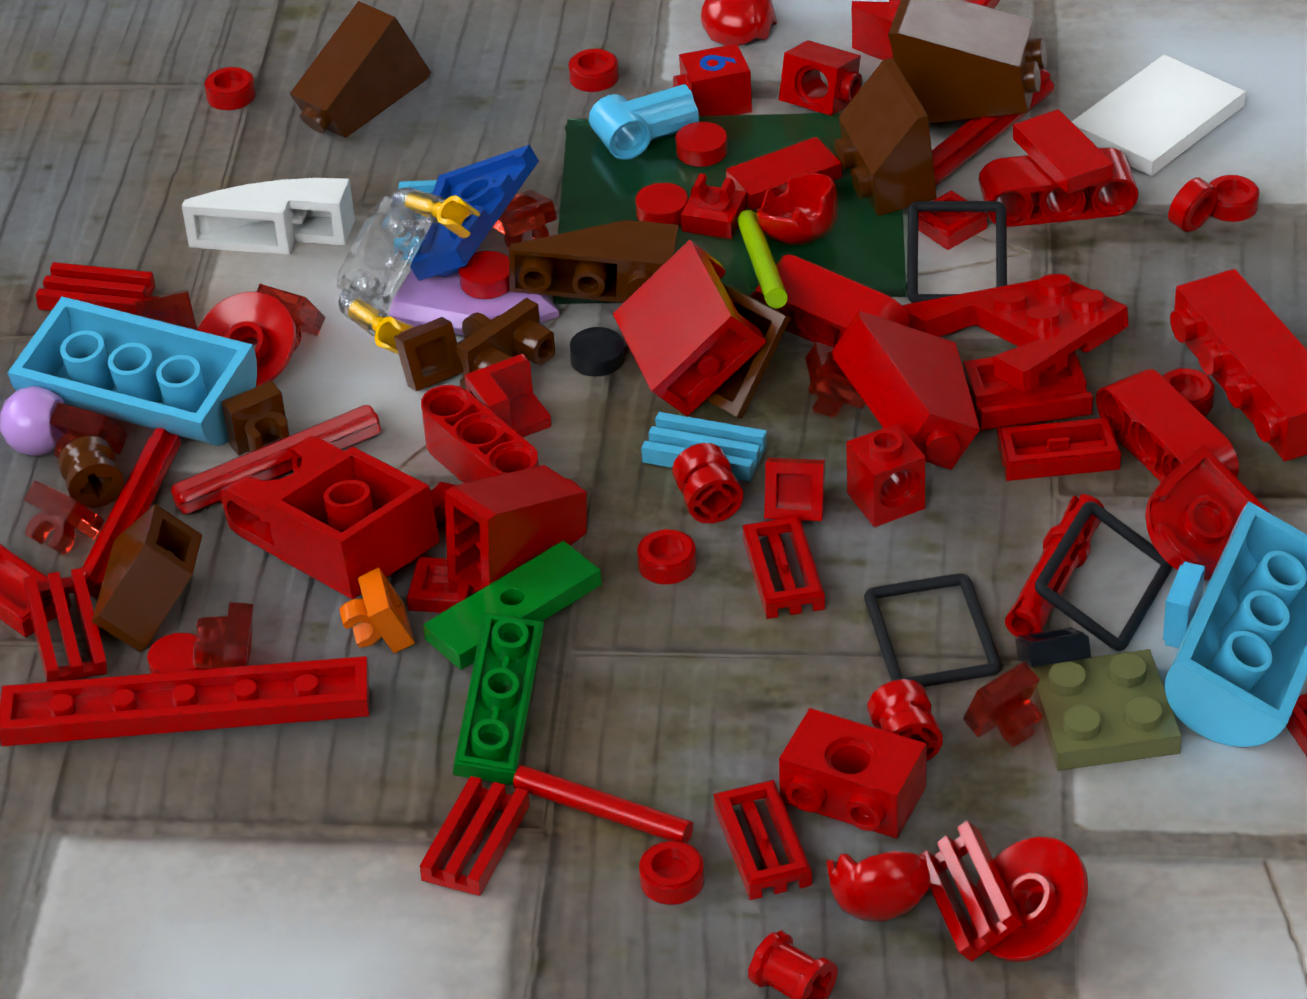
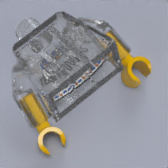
M409 187L396 190L391 198L383 196L369 212L337 274L336 287L342 290L338 299V306L342 314L367 333L375 336V343L378 347L399 355L394 336L414 326L390 316L388 317L386 311L432 223L439 222L458 237L467 238L471 232L461 226L462 222L469 215L479 217L480 212L456 195L450 196L445 200L440 196Z

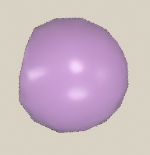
M38 386L21 388L7 398L0 412V431L7 445L18 453L34 457L50 454L64 442L68 431V410L62 397L52 390Z

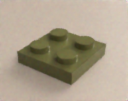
M1150 649L1030 667L1029 684L1057 771L1180 754L1182 736L1173 711L1167 701L1165 689Z

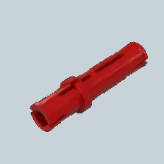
M1081 494L1078 499L1076 495L1073 496L1059 525L1050 528L1043 540L1042 556L1033 568L1017 601L1005 617V625L1008 631L1017 638L1020 635L1043 631L1048 617L1055 607L1036 592L1035 582L1082 505L1086 502H1095L1104 508L1103 504L1095 497ZM1092 514L1047 585L1060 596L1066 588L1075 568L1082 566L1091 553V538L1101 524V521Z

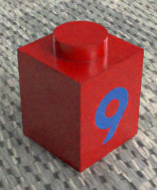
M737 43L679 54L680 75L673 76V87L686 84L691 90L698 109L699 122L752 112L751 71Z

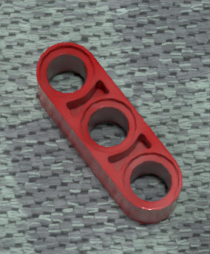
M1107 147L1099 149L1114 163L1113 178L1067 194L1029 155L992 160L982 168L978 178L984 201H998L1005 205L1007 227L1115 217L1131 210L1137 203L1139 194L1125 154L1116 148ZM987 212L989 219L996 224V212Z
M784 255L776 264L787 293L786 304L778 308V310L791 318L785 330L832 351L858 310L907 327L910 326V317L904 307L884 293L793 255ZM759 284L751 296L766 303Z
M1154 369L1143 370L1104 386L1097 391L1096 406L1100 418L1110 417L1115 437L1160 482L1203 444L1236 478L1238 477L1239 461L1230 441Z
M440 385L430 389L423 395L421 410L426 449L430 455L461 482L468 483L539 466L538 452L534 446L464 388L455 385Z

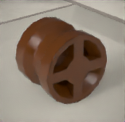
M98 436L77 438L67 444L60 452L58 459L59 469L62 477L66 480L68 494L75 504L84 508H98L109 504L121 493L124 486L123 474L116 463L112 446L105 439Z

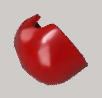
M705 0L701 10V23L704 30L712 41L724 46L736 43L744 45L755 38L766 40L769 36L771 25L777 24L772 0Z
M818 173L796 174L789 178L787 189L782 195L775 196L772 190H767L761 208L756 212L757 220L762 230L770 239L789 245H802L824 237L833 229L838 216L836 185L832 178Z
M890 851L870 856L859 863H856L848 854H841L838 862H835L833 859L826 861L834 899L844 912L864 921L885 922L907 914L925 896L930 884V872L925 854H919L918 856L910 852Z

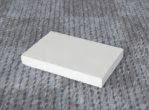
M1163 54L1074 119L1072 123L1098 148H1116L1122 151L1127 157L1130 167L1153 176L1245 106L1246 91Z

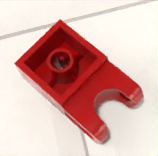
M308 436L287 450L292 458L293 474L281 479L266 481L244 476L220 491L226 520L229 527L237 535L352 600L362 594L358 577L378 567L385 577H388L440 543L429 485L353 446L344 451L315 436Z

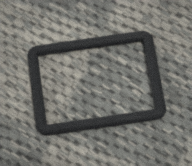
M916 201L910 204L908 208L907 297L911 303L958 295L918 294V212H996V287L1007 285L1006 207L1003 203L998 201Z
M1086 502L1082 505L1037 578L1035 590L1042 598L1111 649L1121 651L1128 646L1171 572L1172 566L1161 557L1154 545L1097 503ZM1091 514L1160 564L1159 569L1118 638L1047 586Z
M957 573L869 588L865 592L864 600L891 681L900 679L914 680L923 685V687L993 676L1000 672L1002 668L1000 657L972 581L966 574ZM961 585L989 664L903 678L877 598Z

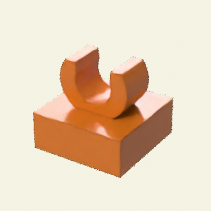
M378 567L358 577L363 599L350 600L339 608L342 624L345 629L353 627L358 647L371 646L382 637L395 654L415 644L405 604Z

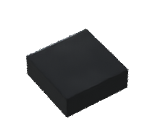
M1072 627L1020 635L1018 639H1015L1018 660L1030 667L1091 658L1089 636Z

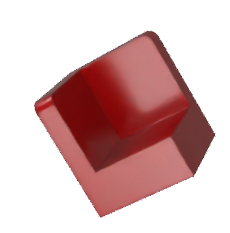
M524 354L465 374L466 390L522 437L551 427V415L533 393L531 365Z

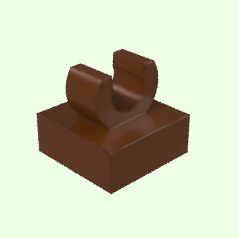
M440 317L426 324H420L402 331L399 335L394 336L407 385L413 390L419 391L463 372L461 360L456 352L457 340L452 322L446 318Z
M272 381L221 401L228 441L238 456L259 449L263 445L290 436L282 392Z

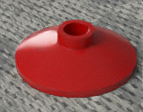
M242 292L222 300L205 315L197 328V331L256 345L254 349L257 360L256 387L273 381L281 374L292 357L296 343V327L291 313L278 299L262 292Z
M1032 837L1014 843L993 859L1024 925L990 948L988 952L1000 959L1011 962L1036 959L1060 945L1077 925L1088 896V876L1085 865L1079 855L1071 847L1058 839ZM979 878L976 884L977 890L992 924L995 925L1000 919L981 878ZM971 919L972 929L975 934V937L977 938L979 934Z

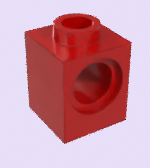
M810 40L784 52L778 100L830 116L838 113L847 107L862 87V75L859 73L861 55ZM820 72L826 77L828 86L822 81Z
M898 423L846 441L847 494L873 527L925 509L926 457Z

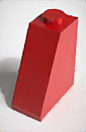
M858 310L832 350L833 359L883 428L898 423L926 457L925 462L952 470L980 430L956 342Z
M539 465L452 486L445 491L448 578L457 584L459 578L470 584V592L474 594L563 540L571 546L587 532V491L580 488L573 480L561 476L546 465Z

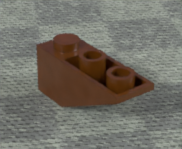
M622 220L510 244L509 292L624 303L677 252L679 225Z

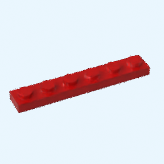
M367 656L2 686L0 700V742L3 747L369 717V668Z

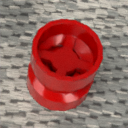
M700 443L690 446L678 455L672 466V474L677 487L684 496V503L693 519L701 523L714 524L733 516L741 507L744 499L743 490L738 479L731 472V464L722 448L713 443Z
M900 679L890 681L872 693L867 702V711L872 725L884 731L927 743V761L931 760L943 745V735L937 720L931 714V702L923 685L914 680Z

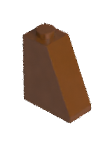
M358 1L290 92V95L302 112L299 116L306 125L322 134L329 130L346 138L426 81L431 71L396 17Z

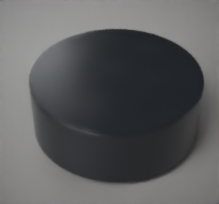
M604 327L587 328L576 333L570 341V362L572 367L580 374L592 377L605 376L617 371L624 363V340L614 330Z

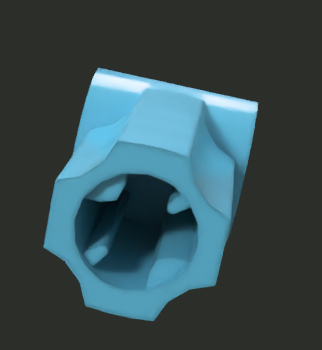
M686 84L629 101L622 95H607L594 104L589 114L591 128L611 154L621 160L633 159L646 150L650 141L676 134L683 126L699 122L698 109L694 102L693 93Z

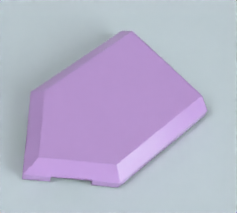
M411 270L391 302L389 316L414 327L444 317L452 322L456 335L464 336L462 322L472 313L479 312L492 320L525 298L538 304L540 323L559 317V311L547 295L508 291L497 298L478 299L467 295L462 290L459 271L446 277L436 275L418 281Z

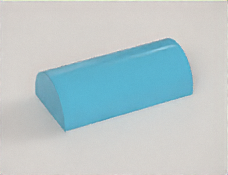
M61 297L7 374L16 391L30 386L46 388L62 397L67 407L154 430L156 428H163L171 434L221 446L229 442L221 401L256 387L257 360L253 344Z
M1249 501L1238 517L1165 678L1167 701L1175 715L1187 727L1211 741L1236 747L1257 746L1277 737L1286 727L1307 677V534Z

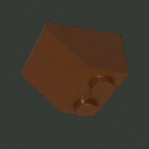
M894 59L883 60L838 117L841 138L834 141L836 155L842 162V169L850 168L857 196L859 199H868L877 217L908 208L910 204L916 201L937 199L928 115Z

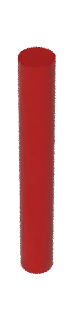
M525 765L519 766L514 775V789L528 790L529 794L668 841H678L687 844L693 832L692 821Z

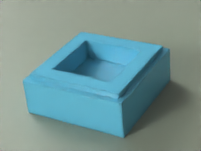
M1184 562L1178 569L1165 603L1163 640L1167 646L1179 648L1203 596L1205 566Z

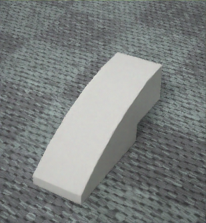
M346 178L282 179L245 184L185 199L182 204L189 248L290 255L295 242L346 245L355 222L350 180Z

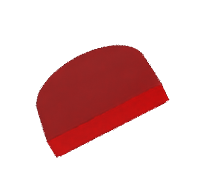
M1203 444L1168 474L1155 488L1146 506L1145 520L1151 542L1168 564L1176 570L1184 562L1205 566L1204 580L1210 581L1238 517L1248 501L1268 513H1272Z

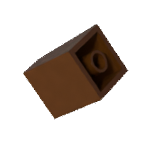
M901 0L888 33L893 59L926 111L929 123L1028 113L1033 94L1040 91V70L1047 67V48L1044 38L1036 37L1032 19L964 0Z

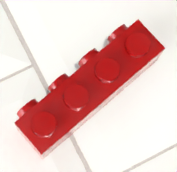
M1236 269L1176 286L1174 311L1170 314V325L1175 338L1180 343L1186 344L1197 357L1202 370L1207 375H1212L1226 392L1231 405L1236 409H1240L1254 425L1259 438L1263 442L1269 443L1284 462L1307 455V349Z

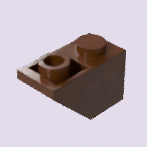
M157 504L152 506L114 540L92 622L141 652L147 647L191 579L202 534Z

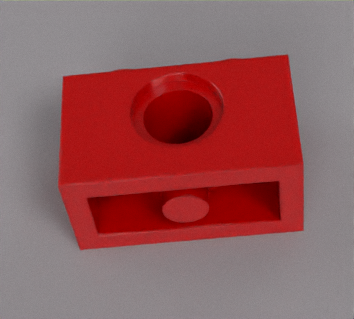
M809 708L779 757L780 795L785 804L795 806L802 811L814 812L852 824L862 830L874 831L897 839L926 788L927 743Z

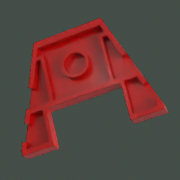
M1050 274L1037 280L902 305L910 317L909 327L941 337L976 325L1018 346L993 356L994 376L1023 392L1039 385V374L1049 368L1050 373L1057 374L1068 366L1067 356L1081 347V352L1089 353L1129 327L1128 307L1105 296L1099 290L1085 287L1064 274Z

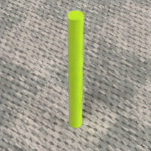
M745 210L738 215L737 224L762 293L769 307L774 309L781 308L787 302V293L763 230L757 220L756 213L751 210Z

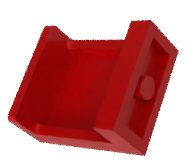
M691 240L687 241L613 313L651 392L687 417L767 342L761 330L736 310L720 280L726 274L723 265Z

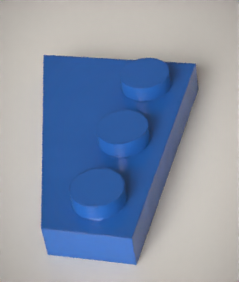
M530 145L438 176L430 201L443 203L448 197L456 195L478 210L480 216L469 215L464 219L461 226L471 232V234L467 238H460L440 224L433 215L425 214L416 241V252L409 264L418 281L436 275L446 277L459 271L460 267L466 266L539 162Z

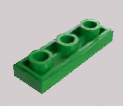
M563 540L424 623V638L456 667L463 670L474 663L484 612L542 622L601 586V570Z
M484 612L452 775L466 778L473 776L484 781L513 785L520 757L544 622Z

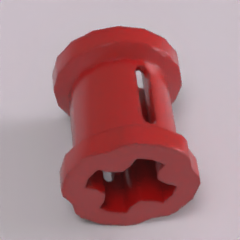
M782 930L770 933L760 943L754 952L748 968V979L758 987L769 985L790 999H827L832 992L838 975V967L833 961L822 957L815 959L795 947L792 937Z

